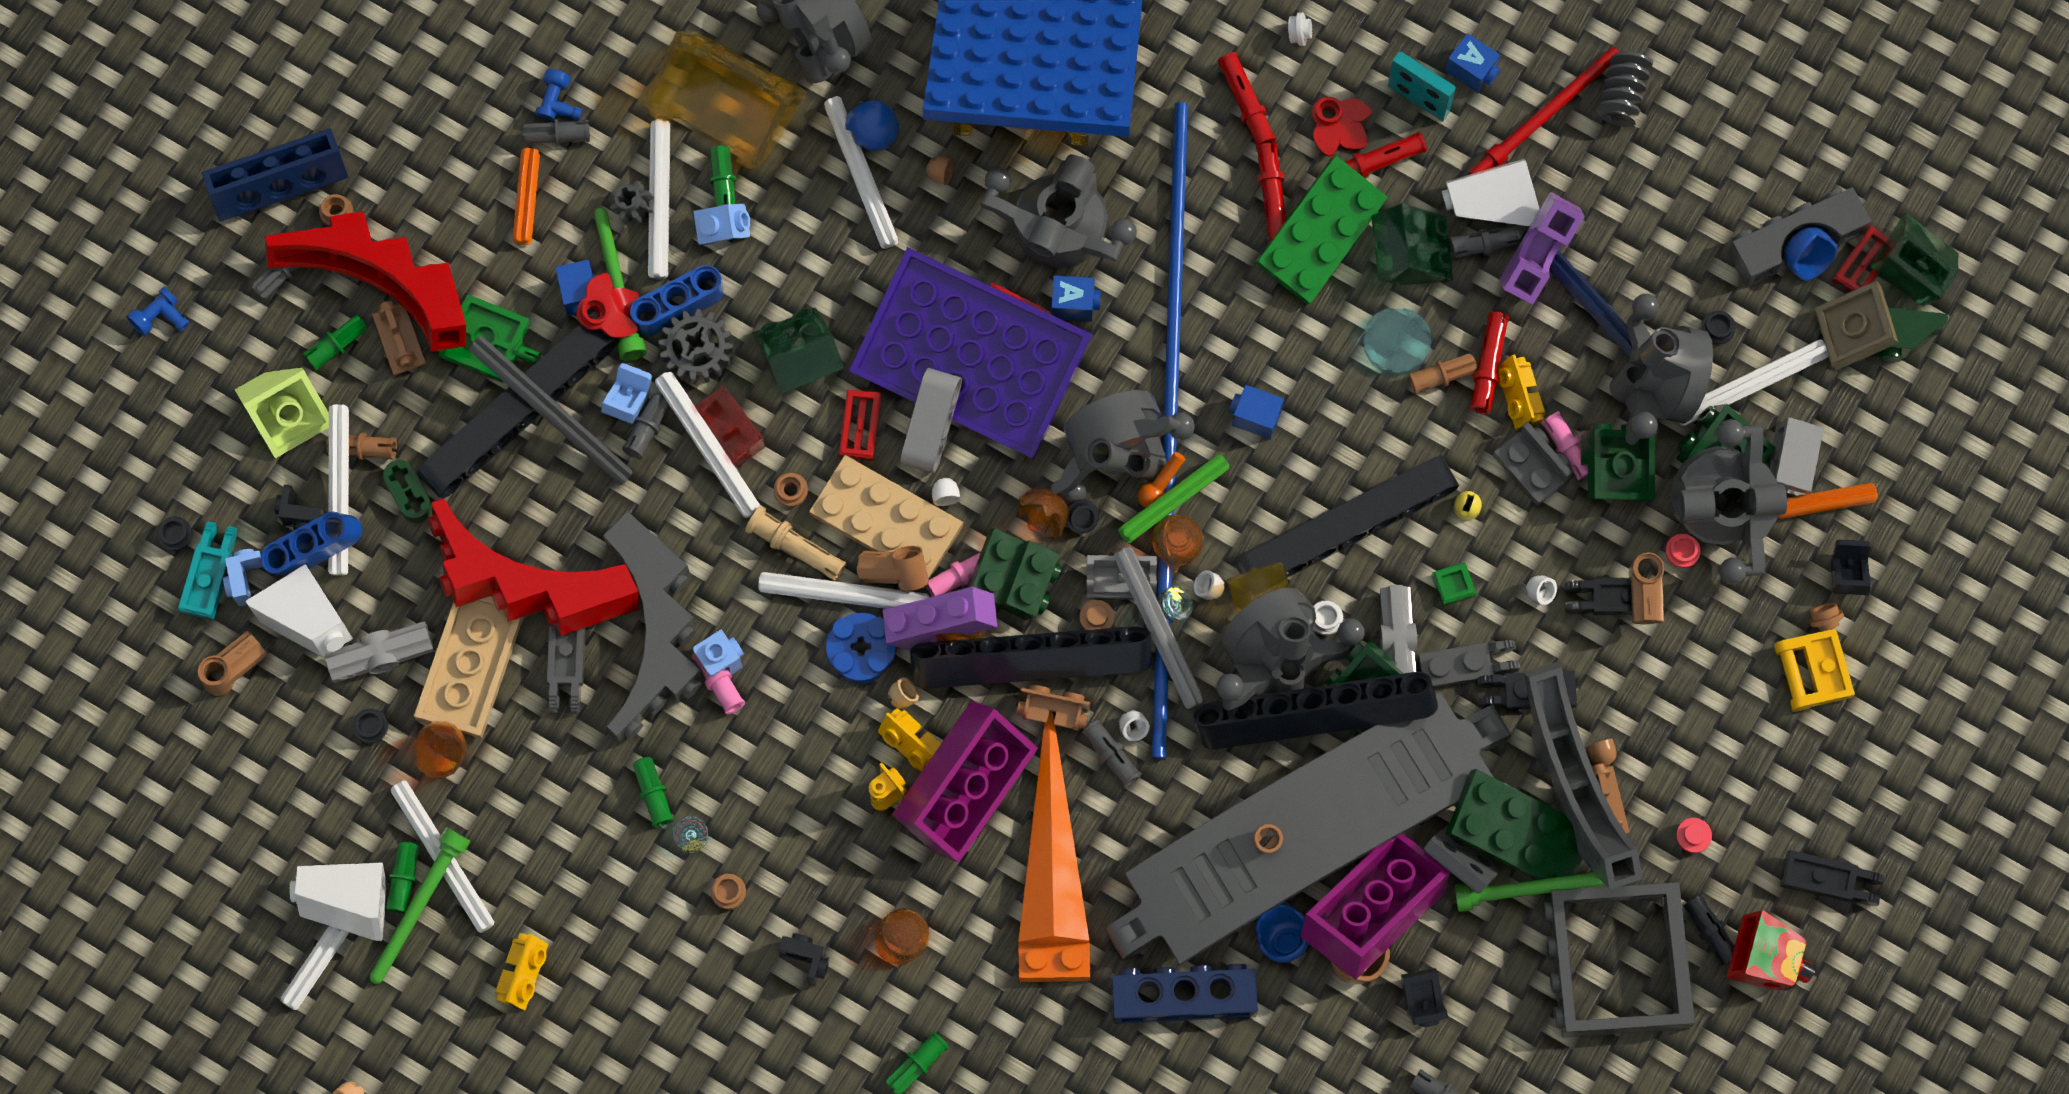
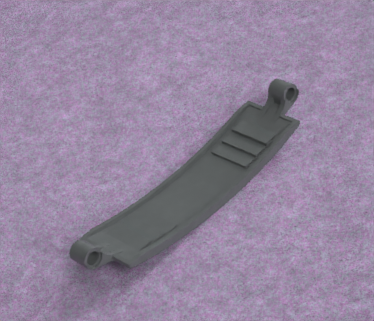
M1439 692L1436 694L1438 709L1430 717L1376 725L1241 801L1127 871L1125 875L1140 898L1141 904L1105 928V932L1122 960L1134 957L1145 950L1158 937H1162L1178 964L1181 965L1341 868L1456 805L1471 770L1478 769L1493 777L1479 752L1489 751L1512 736L1494 705H1490L1460 720L1454 715L1443 695ZM1272 824L1281 830L1283 842L1277 851L1263 853L1255 847L1253 834L1261 825ZM1269 830L1259 842L1260 845L1263 847L1274 833Z

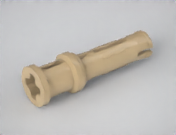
M760 505L756 509L745 528V532L757 534L770 542L771 548L778 550L782 548L824 573L833 581L838 580L847 565L845 561L833 556L793 531L791 523L786 520L781 522L766 513L765 507Z

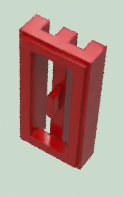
M1870 226L1834 276L1832 282L1837 285L1840 283L1847 292L1861 288L1856 284L1857 280L1882 245L1885 244L1889 248L1861 287L1872 283L1899 244ZM1871 237L1877 239L1850 279L1845 277L1844 275Z
M847 389L839 458H843L846 455L853 457L854 460H860V458H864L867 461L874 460L881 393ZM854 398L860 399L854 449L848 448L853 401ZM867 400H873L867 450H861Z

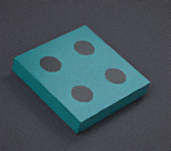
M1398 52L1392 61L1387 86L1443 122L1450 113L1456 87L1403 52Z

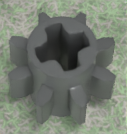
M623 181L622 186L617 191L611 192L615 203L610 206V209L615 214H619V218L623 223L626 224L630 219L641 223V218L647 213H652L648 201L654 197L648 190L644 191V186L639 181H636L634 186L627 185Z

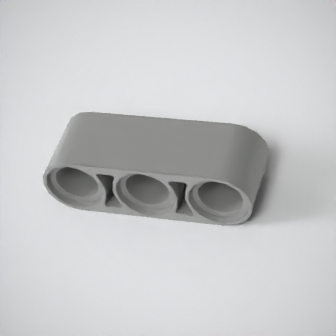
M931 368L926 370L901 454L902 464L932 473L936 472L960 393L961 377Z

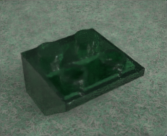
M1403 203L1371 215L1378 280L1400 286L1449 282L1453 280L1452 257L1450 255L1448 239L1449 229L1446 223V216Z
M1904 213L1870 267L1920 306L1924 307L1941 299L1958 273L1959 253L1909 214Z
M816 307L799 310L788 319L767 323L760 330L753 332L772 379L781 394L844 368L833 335Z

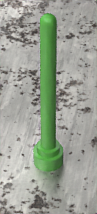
M597 208L594 212L607 273L611 277L613 288H625L608 213L604 208ZM638 333L625 338H619L617 348L621 360L633 361L646 355L644 339L640 338Z
M447 827L445 828L439 839L442 841L439 846L442 850L370 973V981L372 983L380 984L383 981L453 857L457 858L460 852L464 853L471 842L469 839Z
M1593 872L1489 886L1480 894H1477L1465 883L1455 884L1458 911L1463 912L1473 910V906H1480L1479 902L1551 893V891L1596 887L1605 884Z

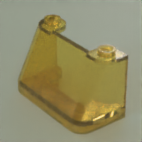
M676 31L642 104L650 108L649 113L659 120L667 122L669 118L680 119L733 148L732 152L737 155L736 161L747 168L754 169L755 166H763L802 105L807 92L796 84L703 34L695 31Z

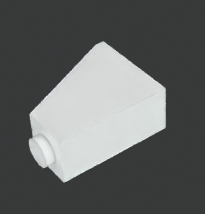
M1525 159L1446 181L1447 189L1441 191L1446 209H1453L1455 215L1459 217L1531 226L1540 210Z
M306 564L246 600L259 623L321 657L339 650L345 643L353 639Z
M383 863L297 866L296 881L290 882V900L297 903L300 917L374 941H382L387 894V881Z

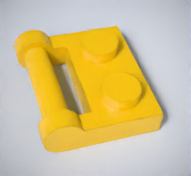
M1836 629L1786 639L1774 644L1776 655L1781 657L1792 695L1790 705L1793 712L1850 699L1855 695ZM1802 649L1815 693L1808 695L1805 693L1794 651Z

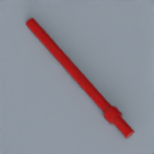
M1611 47L1500 145L1494 144L1486 151L1485 158L1468 171V175L1501 166L1508 160V155L1609 68L1611 56L1619 53V50Z

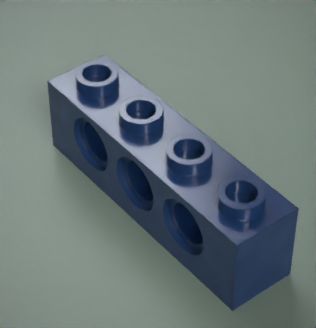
M331 128L201 172L219 222L349 178Z
M1229 964L1225 966L1226 970L1211 971V966L1207 965L1190 967V972H1176L1174 967L1154 969V974H1140L1139 969L1120 970L1119 975L1112 976L1114 1024L1256 1017L1258 1006L1255 969H1247L1246 964ZM1216 983H1222L1228 987L1230 994L1224 999H1216L1211 995L1210 987ZM1180 985H1187L1193 989L1194 996L1188 1001H1181L1175 996L1174 990ZM1144 987H1153L1158 992L1159 997L1156 1001L1147 1003L1140 999L1139 991Z

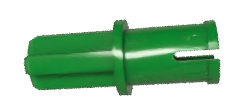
M717 145L710 149L712 177L709 179L710 184L714 187L715 207L724 205V200H726L727 204H735L734 182L737 181L736 176L732 173L730 148Z
M356 315L333 333H330L328 330L326 332L327 336L303 354L317 371L338 353H345L343 348L364 333L368 327L363 319Z
M651 757L638 759L633 763V768L642 791L639 796L640 799L645 800L652 820V826L658 828L672 823L674 818L664 794L667 789L666 786L661 785L653 759Z
M402 842L398 845L393 874H389V879L392 881L385 908L387 911L405 914L408 909L412 885L417 883V878L414 877L419 846L414 843Z
M932 1032L931 1036L912 1054L910 1052L906 1054L908 1058L886 1079L887 1086L895 1094H902L922 1073L925 1075L928 1073L927 1068L949 1048L948 1044L936 1032Z

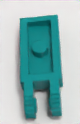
M209 521L206 523L200 544L196 545L178 606L180 613L214 620L224 587L223 577H226L228 573L225 558L233 556L232 551L234 550L238 533L236 527H227L221 548L217 549L212 548L217 534V525Z

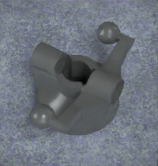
M759 0L756 12L761 21L773 23L780 18L782 25L790 30L798 43L795 56L807 82L819 83L828 79L832 73L840 74L845 72L851 64V58L871 46L872 37L868 24L854 0Z
M1073 154L1068 155L1066 160L1061 161L1055 174L1043 175L1028 184L1017 198L1016 205L997 197L998 194L1006 192L1011 186L1012 179L1007 170L995 167L990 169L985 176V185L988 189L980 205L1013 224L1016 240L1025 254L1041 265L1059 269L1078 266L1093 256L1103 257L1116 262L1123 246L1132 243L1137 234L1135 225L1129 219H1119L1110 228L1112 243L1104 241L1108 226L1106 205L1097 190L1096 174L1094 173L1095 166L1083 157ZM1057 202L1069 203L1075 207V211L1070 217L1065 219L1063 225L1052 218L1046 217V207Z
M1641 294L1634 299L1632 305L1633 313L1627 320V333L1632 345L1629 361L1612 379L1609 386L1612 396L1617 401L1625 403L1631 413L1626 424L1625 436L1626 442L1630 445L1636 444L1639 439H1648L1656 433L1658 428L1656 418L1682 424L1691 420L1701 406L1712 372L1713 347L1712 339L1707 331L1686 326H1680L1676 330L1661 327L1650 335L1644 326V320L1654 318L1660 308L1658 300L1651 294Z
M1130 390L1100 398L1081 408L1065 423L1064 433L1071 448L1073 459L1065 468L1061 479L1052 484L1051 491L1054 494L1060 495L1061 499L1068 505L1075 500L1085 499L1087 492L1082 480L1097 468L1103 469L1109 474L1126 472L1136 478L1154 481L1167 463L1159 436L1169 432L1177 440L1187 439L1194 432V420L1186 413H1177L1172 417H1161L1154 395L1148 391Z
M1727 420L1720 424L1716 433L1719 442L1725 447L1715 446L1700 450L1684 461L1673 478L1670 499L1674 516L1684 530L1705 543L1726 545L1740 540L1746 543L1749 564H1744L1742 560L1731 557L1725 559L1719 568L1720 578L1723 582L1735 585L1741 583L1745 576L1765 574L1763 538L1768 535L1778 515L1786 513L1787 494L1785 486L1778 484L1767 465L1762 463V426L1743 427L1736 420ZM1747 438L1745 453L1734 448H1727L1737 446L1743 439ZM1739 488L1741 494L1735 509L1726 515L1715 512L1716 506L1713 492L1721 494L1726 489Z
M1280 588L1253 600L1235 615L1226 627L1222 638L1225 653L1241 675L1240 678L1236 674L1229 673L1219 678L1216 689L1218 695L1223 699V708L1225 710L1237 708L1245 704L1255 693L1271 694L1303 689L1304 679L1318 668L1321 663L1341 660L1350 654L1355 645L1359 644L1365 636L1363 624L1356 619H1345L1337 628L1340 642L1321 641L1312 631L1316 620L1315 608L1305 594L1297 588Z

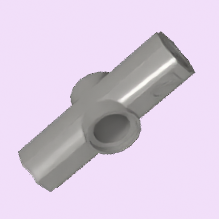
M1390 585L1380 588L1382 625L1379 627L1380 649L1397 663L1396 667L1403 673L1416 672L1417 629L1416 624L1412 622L1410 587Z
M424 621L392 632L380 630L366 634L360 639V642L329 653L325 656V661L332 681L337 683L368 672L370 674L385 673L397 668L400 662L435 651L427 624Z

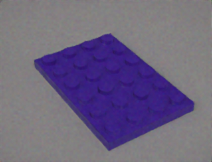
M907 247L849 371L915 403L923 376L928 368L961 377V389L952 420L1035 459L1093 334Z

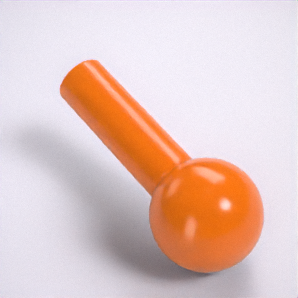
M1174 452L1155 480L1147 482L1140 487L1138 500L1144 508L1165 494L1164 489L1186 460L1183 455Z

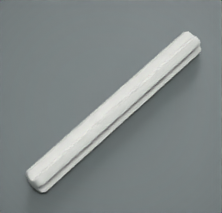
M838 96L827 99L824 102L825 110L879 244L883 249L893 247L898 244L897 235L861 146L855 144L853 133L845 129L847 112L842 99Z
M656 119L650 124L649 192L654 198L649 201V208L652 210V213H649L648 276L650 279L656 280L668 277L670 122L663 119Z
M1818 339L1706 393L1694 417L1685 424H1679L1686 426L1697 421L1703 410L1709 406L1730 405L1828 358L1829 355L1825 342Z
M672 372L661 374L655 380L656 386L744 518L752 517L760 504Z
M336 404L329 407L328 512L332 511L348 515L349 409L346 405ZM342 522L338 526V535L342 532ZM348 548L328 558L329 574L341 576L348 573Z
M762 572L758 583L759 591L764 593L885 609L930 598L927 593Z
M405 780L401 781L391 788V793L435 862L442 850L439 848L442 842L439 840L441 835L408 782ZM453 857L443 876L477 931L480 933L487 931L494 925V920Z

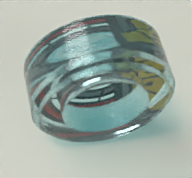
M1173 586L1166 588L1159 596L1158 603L1168 621L1177 622L1191 615L1193 600L1190 593L1184 587Z
M687 816L681 818L675 824L673 839L680 850L686 853H695L706 846L709 832L706 824L700 818Z

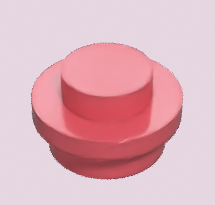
M1688 534L1673 536L1665 548L1668 561L1678 568L1693 566L1698 561L1701 553L1698 541Z
M1689 818L1679 825L1676 831V840L1684 851L1700 853L1710 845L1712 832L1705 821L1699 818Z

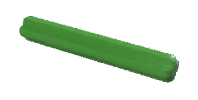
M1216 455L1118 529L1120 537L1126 543L1134 541L1229 469V463L1222 455Z

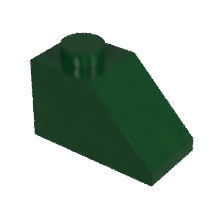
M1888 308L1899 343L1871 356L1881 357L1882 361L1891 363L1899 362L1901 359L1906 360L1942 331L1948 321V314Z

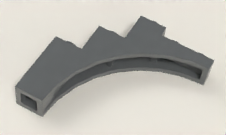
M628 511L603 535L606 545L623 564H626L632 579L638 587L643 602L646 625L644 656L636 683L624 706L607 726L609 734L619 744L626 738L631 740L638 734L643 727L641 722L650 713L655 715L663 708L667 702L665 697L668 694L679 703L684 697L687 699L691 698L702 684L699 682L702 679L700 669L676 648L678 645L682 647L687 644L695 634L694 628L696 623L694 617L670 596L672 593L678 594L688 584L689 578L687 577L690 575L688 565Z
M1557 662L1524 672L1534 723L1531 733L1536 759L1552 776L1557 807L1573 824L1579 856L1609 890L1642 880L1637 847L1627 836L1609 806L1584 749L1567 694L1562 667Z

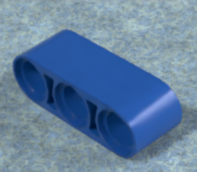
M703 265L639 297L633 302L630 309L632 320L638 327L637 332L643 336L656 335L662 332L663 327L670 328L672 326V317L679 321L683 320V311H687L691 317L695 315L697 309L702 311L721 300L724 293L720 272L713 266ZM707 280L716 283L710 290L699 288L700 284ZM675 296H682L686 299L684 303L678 306L669 304L670 299ZM647 311L656 314L652 320L647 322L638 319L642 313Z
M332 511L325 513L267 545L261 554L262 566L269 573L284 576L305 564L310 569L358 542L362 535V525L352 515ZM342 522V532L338 535V526ZM313 538L314 546L310 551L309 544L311 539ZM285 553V563L281 566V558Z

